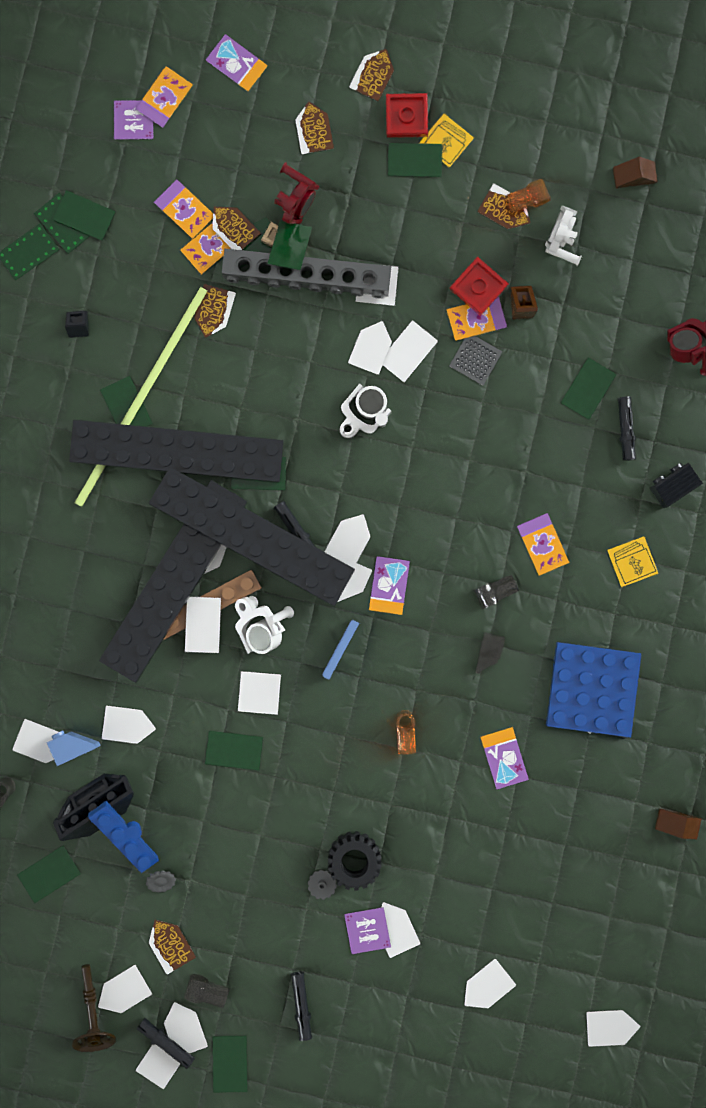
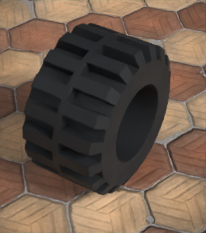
M355 831V834L347 832L345 836L340 835L338 840L332 843L328 855V870L331 872L332 879H336L340 887L344 885L345 889L350 890L351 887L354 888V891L359 890V887L365 889L369 883L372 885L375 882V878L380 874L382 865L380 849L375 844V840L373 838L370 839L367 834L364 833L362 835L358 831ZM350 850H359L367 856V864L359 871H350L342 864L343 855Z

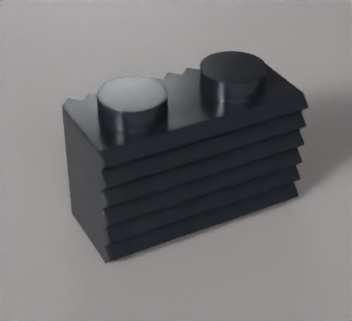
M679 463L670 469L672 473L665 477L662 474L653 480L654 485L650 489L663 509L703 484L689 463L684 465Z

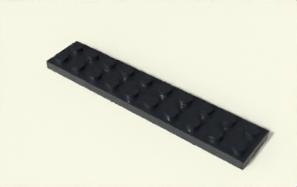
M73 420L69 462L166 472L171 467L180 473L280 482L284 440Z
M171 467L149 502V505L334 607L355 571L353 567Z
M212 480L207 488L244 508L248 503L243 498ZM184 524L99 661L137 683L215 557L221 544Z

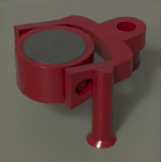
M285 162L280 173H285L298 181L299 184L294 188L290 196L280 191L277 195L278 199H275L274 203L281 206L283 211H285L282 218L283 221L288 224L301 223L303 220L301 218L307 213L315 198L316 191L314 190H318L320 186L288 166L287 162Z
M691 318L667 330L671 357L677 362H691L693 365L702 360L700 374L706 376V346L702 347V336L706 339V321L702 323L698 319Z

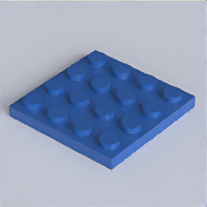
M556 642L546 726L631 737L641 653Z

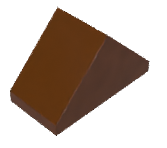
M637 157L613 167L615 188L657 183L654 161Z
M532 286L511 287L512 319H528L535 316L538 307Z
M659 808L655 829L682 839H697L702 819Z

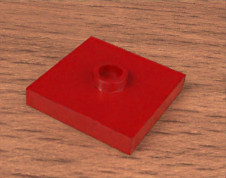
M427 93L386 94L387 138L428 137Z
M477 256L452 284L450 290L481 316L505 290L508 283Z

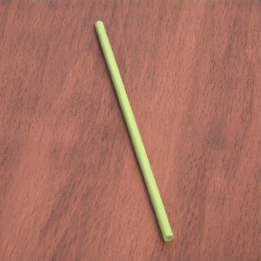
M199 288L121 424H131L206 295L207 290L204 288ZM96 465L77 497L76 504L81 507L83 506L105 466Z

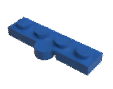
M107 801L88 813L89 819L141 873L159 861L158 855L141 839L140 824L134 821L125 824V820Z

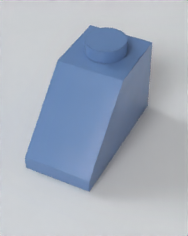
M64 731L52 735L53 740L47 742L57 766L101 746L96 740L74 732L65 734Z

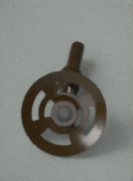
M85 964L81 968L84 982L83 998L85 999L84 1004H87L89 1030H87L86 1034L72 1041V1048L81 1052H94L113 1046L116 1043V1037L107 1032H100L98 1028L95 1005L97 1001L96 989L92 983L90 964Z

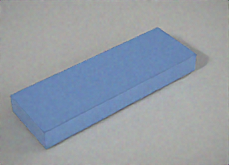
M351 620L322 674L323 677L330 679L359 625L355 620Z

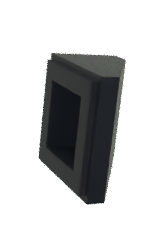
M87 311L66 312L65 328L68 337L89 336Z

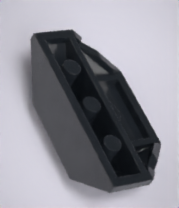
M104 773L70 795L62 806L58 817L53 821L59 840L66 841L88 837L99 831L100 829L89 819L88 813L105 801L120 816L125 814L134 796L127 776Z

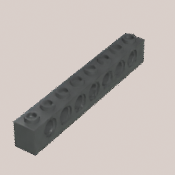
M224 248L222 275L230 283L247 281L250 285L266 283L268 286L276 288L280 287V285H285L294 290H300L301 287H304L314 292H321L323 289L330 290L334 294L351 292L353 296L371 294L374 298H384V296L389 294L391 266L304 257L301 270L267 264L270 253ZM244 264L250 266V269L246 272L239 270ZM263 267L271 268L268 274H262L260 270ZM283 269H290L292 271L289 276H282L280 274ZM304 271H310L312 276L305 279L301 274ZM325 273H330L333 275V278L325 281L322 279V276ZM350 275L354 280L351 283H346L343 281V277ZM370 277L375 282L372 285H366L363 280Z

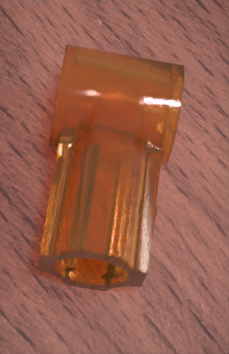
M543 179L533 181L526 188L506 195L507 206L512 213L530 206L539 207L551 200Z
M402 710L396 716L398 754L416 753L414 715L408 710ZM403 716H408L411 718V723L403 726L399 723L400 719Z

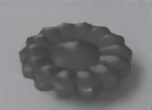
M328 870L315 871L309 877L308 890L311 891V895L315 896L316 899L321 898L325 900L335 893L337 888L336 879H332L331 873Z
M156 871L154 874H150V877H147L146 885L152 892H166L175 885L176 878L169 871Z

